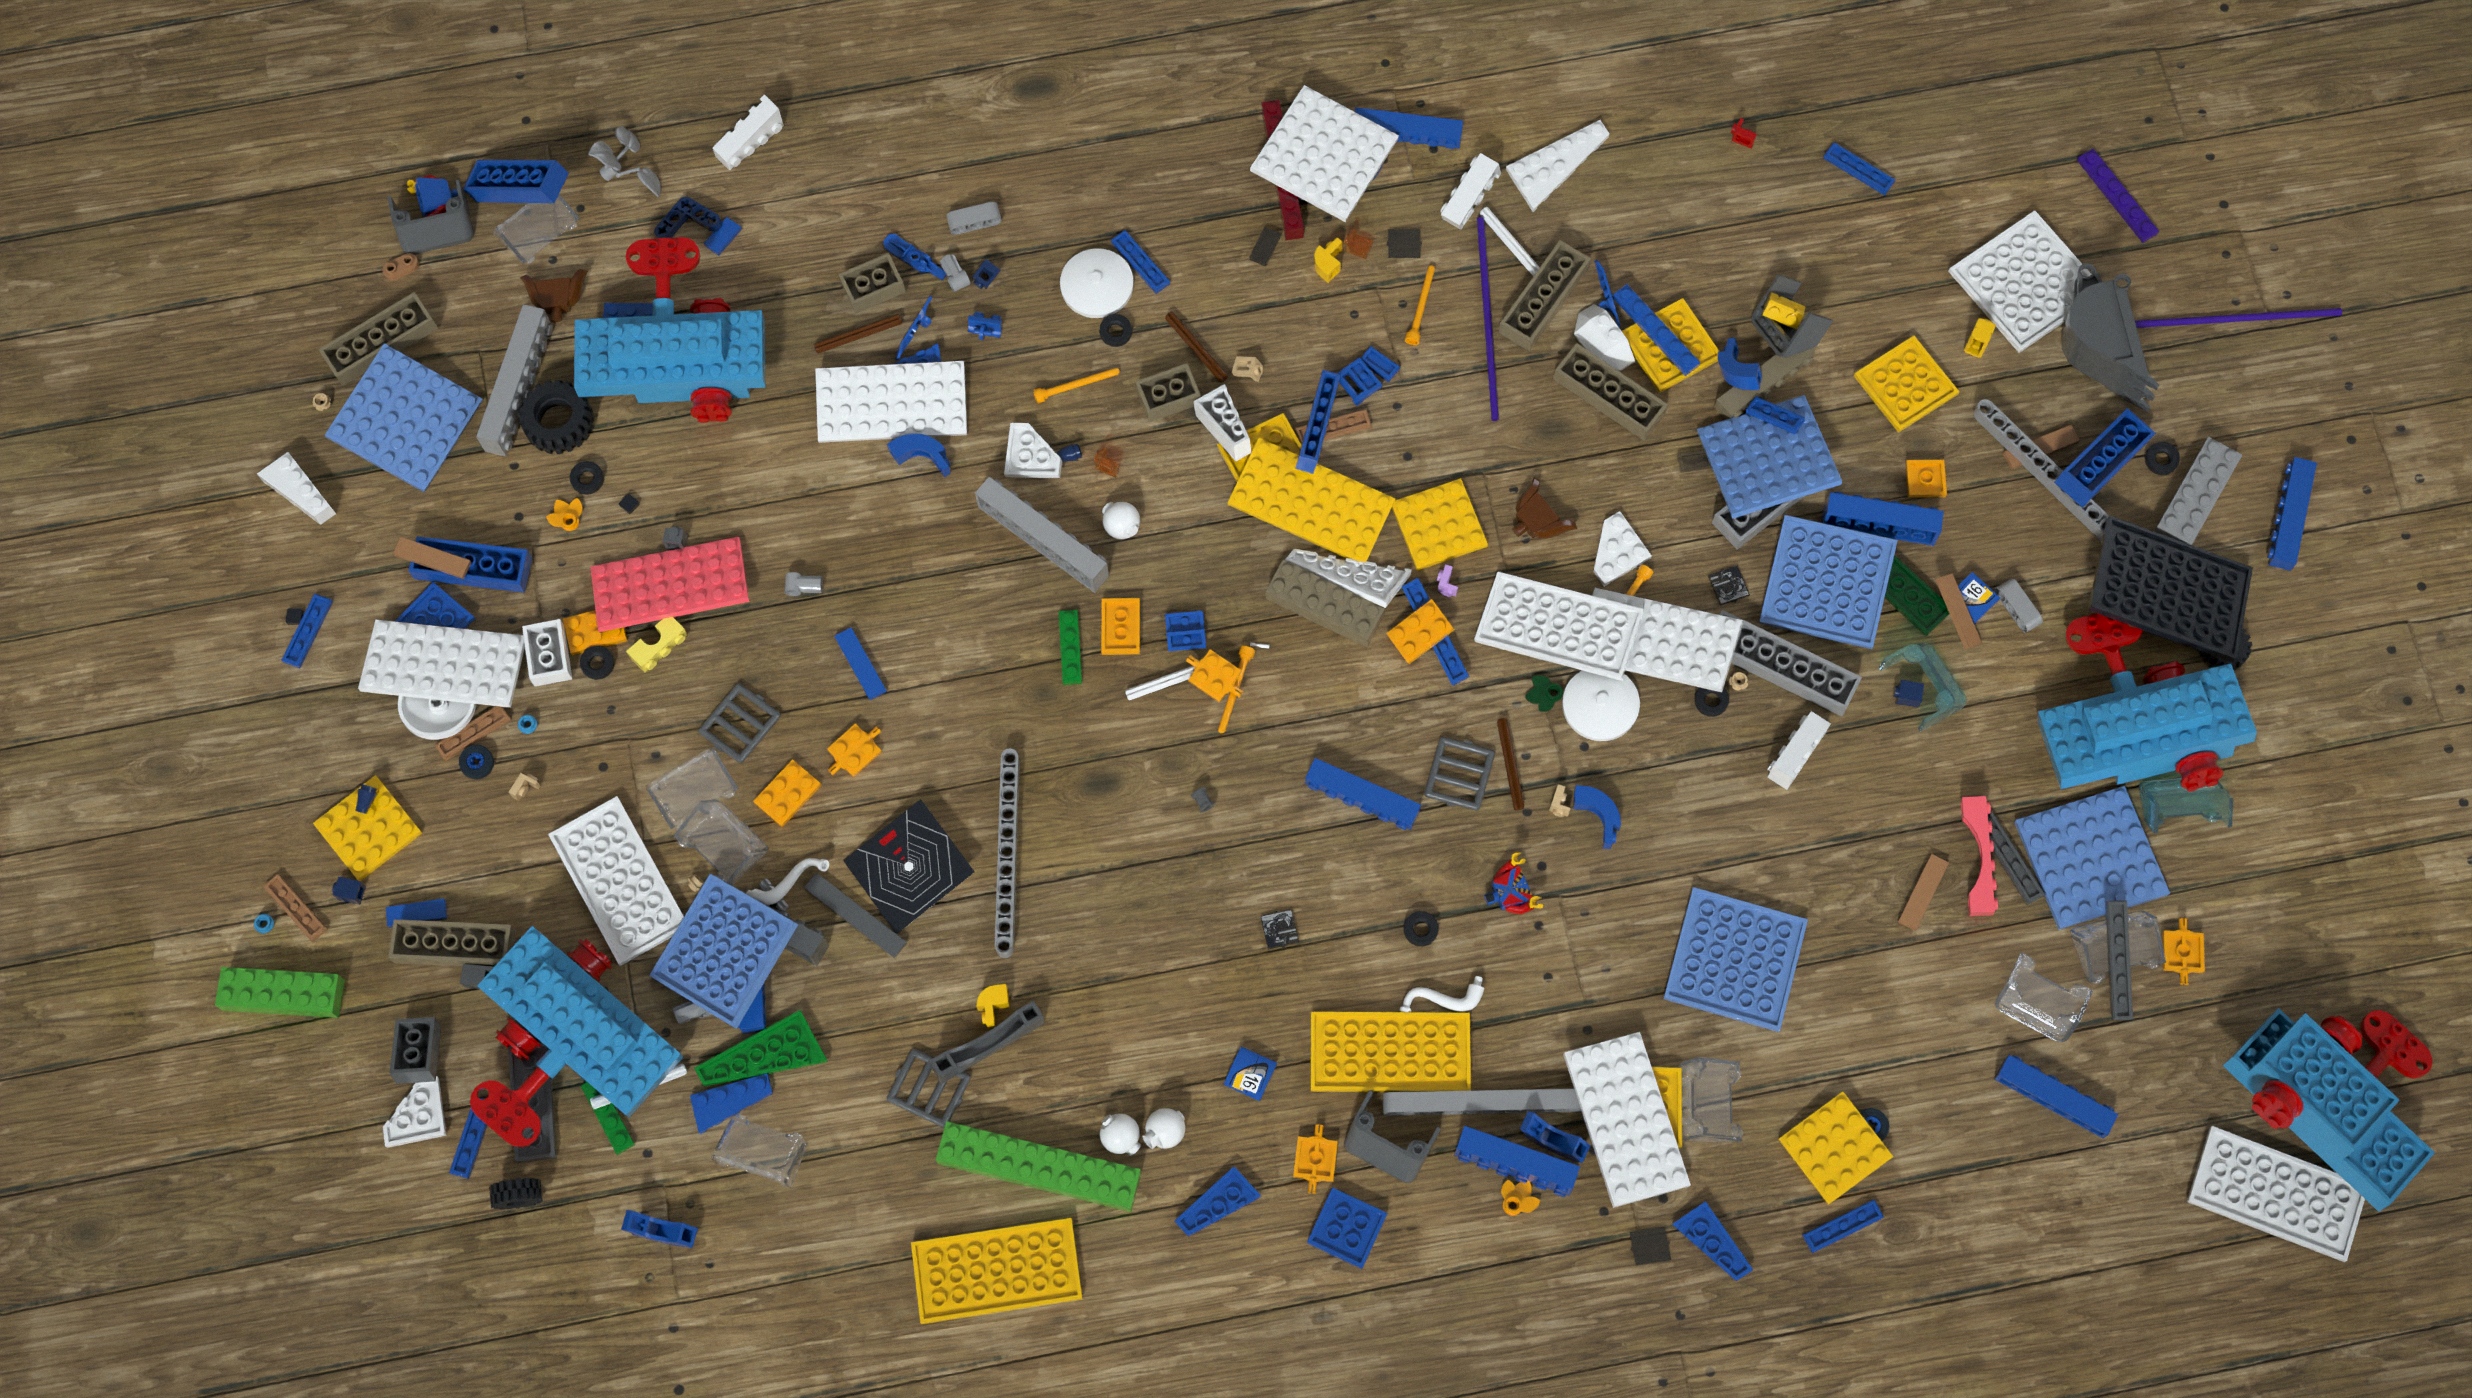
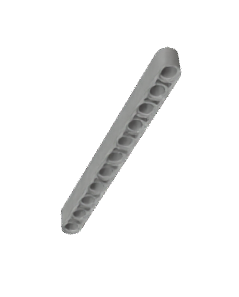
M1987 399L1981 400L1974 409V418L2102 542L2104 534L2102 526L2105 527L2106 519L2109 515L2092 499L2083 508L2076 504L2067 493L2054 483L2063 471L1995 404ZM1980 408L1985 409L1987 413H1983ZM1993 421L1999 422L2001 426L1995 425ZM2007 434L2012 435L2014 439H2010ZM2020 447L2025 448L2028 452H2023ZM2034 461H2039L2041 465L2035 464ZM2048 474H2052L2055 479L2050 478ZM2088 513H2092L2095 518H2091Z
M1011 748L1002 752L1000 767L995 949L1002 958H1008L1013 954L1015 934L1020 761L1016 750ZM1010 756L1015 757V760L1011 763L1005 761ZM1008 775L1015 776L1012 781L1005 780V777ZM1008 793L1014 794V797L1010 800L1004 798ZM1006 812L1014 813L1011 818L1004 817ZM1007 830L1013 832L1010 837L1003 836V833ZM1006 849L1012 850L1009 856H1004L1002 853ZM1005 868L1012 869L1008 875L1002 874V871ZM1004 887L1011 888V891L1007 894L1001 892ZM1007 905L1011 907V909L1008 912H1001V908L1003 906ZM1007 924L1010 926L1008 931H1000L1002 925ZM1002 944L1010 945L1006 951L999 949Z
M1575 1089L1383 1093L1384 1115L1528 1113V1111L1533 1113L1582 1112Z

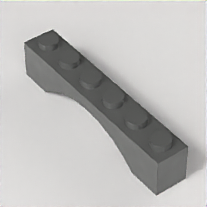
M1032 1001L1016 1010L1001 1024L967 1044L947 1050L930 1060L931 1068L942 1084L1044 1025V1016L1035 1002Z

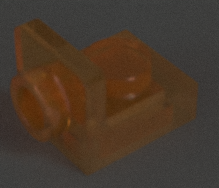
M1353 229L1351 234H1347L1344 241L1346 252L1367 259L1373 245V240L1356 235V230Z
M1102 447L1101 451H1097L1095 454V468L1116 478L1119 473L1118 464L1113 459H1105L1107 457V448Z

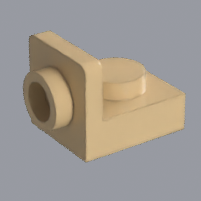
M1236 357L1232 374L1237 377H1251L1255 382H1259L1260 376L1263 373V365L1256 357Z
M520 773L509 794L512 798L520 801L521 797L527 794L529 785L538 790L541 786L535 776L529 773L527 776Z
M1559 784L1549 811L1558 817H1568L1571 808L1563 806L1567 794L1564 793L1565 786Z

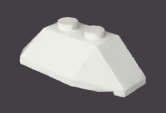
M1593 304L1578 314L1574 335L1583 348L1618 371L1635 363L1627 338L1605 309Z

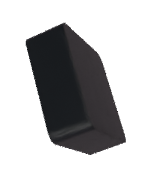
M627 494L619 502V506L628 514H631L640 505L630 494Z
M288 608L286 623L288 625H299L304 611L302 609Z

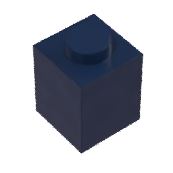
M1901 680L1898 686L1894 687L1893 697H1896L1895 704L1918 708L1922 702L1924 684Z
M338 877L337 882L333 885L332 892L333 896L340 901L360 905L366 886L361 881Z

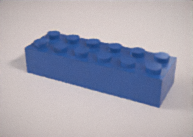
M477 160L463 190L475 202L555 203L569 173L556 160Z
M2127 408L2061 473L2054 483L2083 508L2156 433Z
M1830 492L1823 508L1822 523L1863 533L1870 532L1872 535L1934 546L1942 530L1944 511L1934 507L1922 508L1916 504L1904 505L1897 501L1885 502L1879 498L1867 499L1860 495L1849 496L1844 495L1842 492Z
M416 536L415 542L468 559L472 563L465 578L461 579L410 562L409 573L414 579L525 593L532 563V556L528 550Z
M1467 1126L1463 1128L1455 1152V1156L1458 1157L1459 1161L1477 1163V1167L1484 1170L1494 1169L1497 1174L1504 1177L1508 1175L1516 1177L1515 1180L1526 1184L1527 1181L1535 1184L1534 1187L1541 1190H1546V1188L1553 1190L1555 1195L1565 1197V1195L1570 1196L1580 1169L1578 1165Z

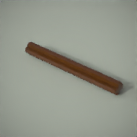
M1169 312L1165 316L1166 321L1219 382L1222 383L1227 380L1228 374L1175 313Z
M899 314L819 341L814 343V348L817 353H821L901 325V317Z
M1502 718L1497 720V726L1513 808L1515 811L1524 809V801L1508 720Z

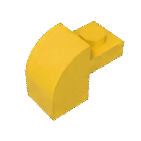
M1336 238L1333 242L1330 241L1325 248L1319 245L1315 251V270L1327 283L1341 271V263L1335 259L1342 251L1343 242L1339 238Z
M1006 984L989 986L978 996L976 1006L978 1011H985L982 1012V1022L986 1024L988 1029L996 1027L994 1009L1010 1007Z

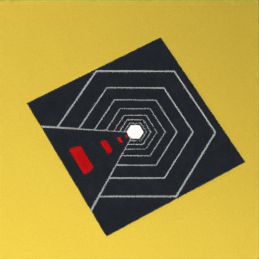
M922 799L843 860L896 934L975 872Z

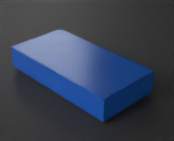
M726 217L722 222L721 229L713 232L704 245L719 256L742 228Z
M1372 346L1361 357V360L1370 370L1387 382H1390L1400 370L1399 365Z

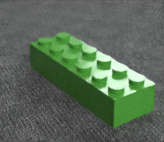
M221 967L215 1006L222 1011L339 1018L345 979L339 974Z

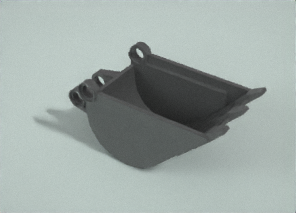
M2084 263L2079 267L2074 283V300L2061 336L2062 351L2067 361L2078 371L2148 412L2151 406L2142 396L2153 401L2155 395L2146 385L2157 390L2159 384L2149 375L2127 295L2131 279L2126 274H2119L2114 280L2102 282L2095 267L2092 264ZM2089 269L2092 275L2088 277L2083 276L2081 271ZM2125 280L2127 286L2119 287L2117 281Z

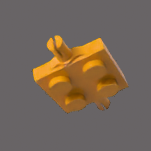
M1211 649L1200 661L1191 655L1187 658L1186 662L1195 667L1188 682L1219 703L1230 691L1239 698L1244 691L1235 686V683L1242 671Z
M855 723L829 746L827 751L834 757L836 762L827 769L831 775H834L840 768L846 770L853 778L882 753V750L873 740L881 733V730L875 726L873 730L867 733L862 731Z
M2179 918V930H2164L2162 932L2163 971L2180 973V985H2189V973L2205 972L2204 933H2195L2187 930V918Z
M1315 1125L1314 1136L1308 1138L1298 1136L1293 1178L1309 1181L1307 1193L1310 1194L1312 1186V1194H1316L1317 1182H1333L1338 1141L1327 1140L1322 1137L1323 1125H1320L1319 1133V1125Z

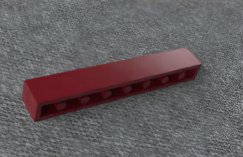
M1279 100L1261 102L1267 141L1283 118ZM1275 185L1285 241L1303 238L1304 227L1298 196Z

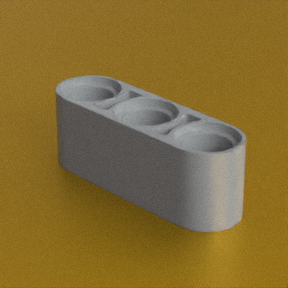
M988 202L949 212L946 216L950 232L954 235L995 226L1002 221L996 202Z
M2011 578L1995 587V593L2000 597V601L2024 633L2043 623L2040 613L2015 579Z

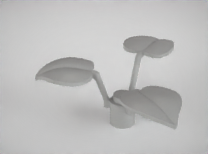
M623 126L616 128V137L625 145V148L616 158L610 146L605 142L597 141L592 145L588 155L597 158L604 164L599 171L605 180L610 181L614 176L619 178L622 175L638 171L637 175L642 183L657 198L660 196L661 184L659 178L649 168L644 167L641 169L637 167L620 172L621 165L618 160L625 154L628 148L634 153L640 149V143L631 131Z

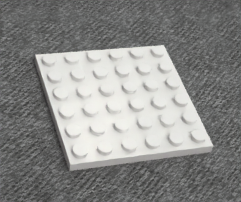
M1304 85L1252 164L1250 171L1346 222L1394 147L1399 135Z
M2033 211L1952 266L1948 272L2020 353L2066 321L2074 300V283L2082 263L2040 215ZM2087 269L2081 271L2083 276L2088 277L2092 275Z

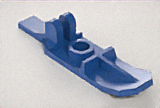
M889 234L883 241L884 248L916 270L929 272L941 280L946 277L944 270L935 265L929 255L915 248L912 244L907 243L898 235Z
M1595 260L1594 264L1597 268L1601 289H1603L1605 299H1607L1600 302L1599 307L1607 312L1610 311L1616 319L1617 326L1621 327L1604 268L1599 261Z
M931 296L899 344L895 360L898 361L901 354L914 337L913 335L919 327L917 324L925 328L930 325L931 319L925 315L927 306L932 299Z

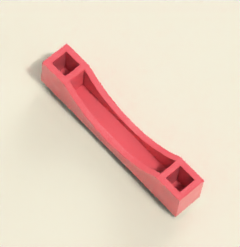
M1986 796L1962 797L1960 801L1962 821L1974 835L1981 857L1978 880L1968 895L1969 916H1990L1995 913V910H1998V900L1994 898L1993 892L1997 888L1996 879H1992V871H1995V861L1991 859L1990 853L1993 852L1994 846L1993 840H1989V833H1992V822L1988 821L1991 806L1990 802H1987Z

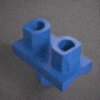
M975 312L973 316L969 315L968 332L979 334V340H984L985 336L1001 337L1002 321L1000 316L993 315L991 319L984 318L982 312Z

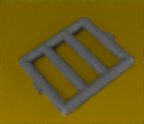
M738 683L703 723L698 732L713 743L718 751H723L738 763H743L779 720L781 713L766 703L761 695H755ZM739 692L771 715L765 724L733 702V699ZM727 707L759 730L753 739L720 716ZM714 722L747 745L740 754L708 731Z
M1440 737L1424 796L1446 802L1447 806L1454 807L1457 805L1478 811L1485 793L1495 751L1473 745L1468 740L1462 742L1447 737ZM1445 745L1487 756L1484 766L1443 756ZM1440 763L1482 774L1479 784L1439 774ZM1435 781L1476 791L1474 802L1433 791Z
M913 1048L901 1070L898 1069L895 1074L897 1078L886 1099L888 1102L945 1128L946 1121H950L956 1107H960L963 1101L961 1097L971 1079V1075L964 1071L956 1075V1077L962 1080L943 1117L940 1118L932 1114V1111L947 1081L942 1084L940 1081L938 1082L924 1110L915 1106L914 1103L932 1070L930 1060L935 1057ZM915 1058L926 1062L907 1101L896 1097Z

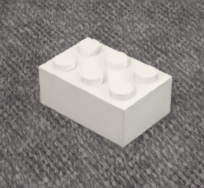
M557 619L522 626L529 679L536 687L572 680L566 631L562 621Z

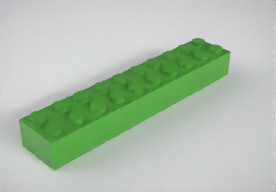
M946 1121L936 1156V1162L939 1165L1132 1212L1142 1175L1141 1169L948 1121Z

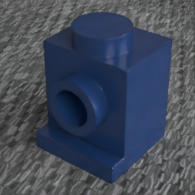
M986 259L973 275V284L979 289L983 287L987 289L999 274L1000 269ZM984 273L988 275L986 280L981 278V275Z

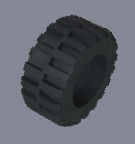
M549 380L545 381L544 385H536L535 390H529L526 393L528 397L522 399L521 404L523 407H519V423L530 443L535 445L540 451L545 450L549 454H553V451H556L557 454H563V451L566 450L568 452L573 451L572 448L575 446L579 448L583 445L582 441H586L589 438L588 432L593 430V410L587 397H578L572 383L568 381L563 383L562 380H555L552 383ZM562 405L573 409L571 418L563 426L555 429L541 426V419L550 408Z

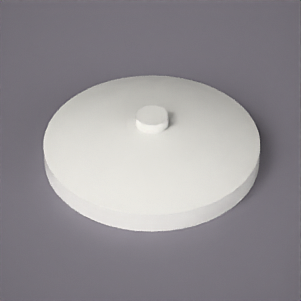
M1089 249L1076 254L1067 262L1060 277L1061 293L1066 304L1074 312L1089 318H1103L1120 311L1131 298L1134 286L1132 271L1128 263L1120 255L1106 249Z
M1582 670L1567 684L1563 694L1562 708L1568 724L1579 735L1594 741H1609L1621 737L1634 725L1639 713L1640 699L1634 683L1625 674L1621 681Z
M399 696L398 712L406 728L421 738L431 740L448 738L460 732L470 722L476 709V704L407 696Z

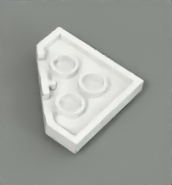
M1010 423L1004 471L1005 477L1060 478L1062 460L1044 439L1038 435L1029 423Z
M1620 511L1604 520L1593 571L1603 586L1608 585L1652 557Z
M436 1076L435 1082L415 1083L408 1096L396 1108L394 1115L383 1126L384 1142L387 1148L447 1136L439 1077Z

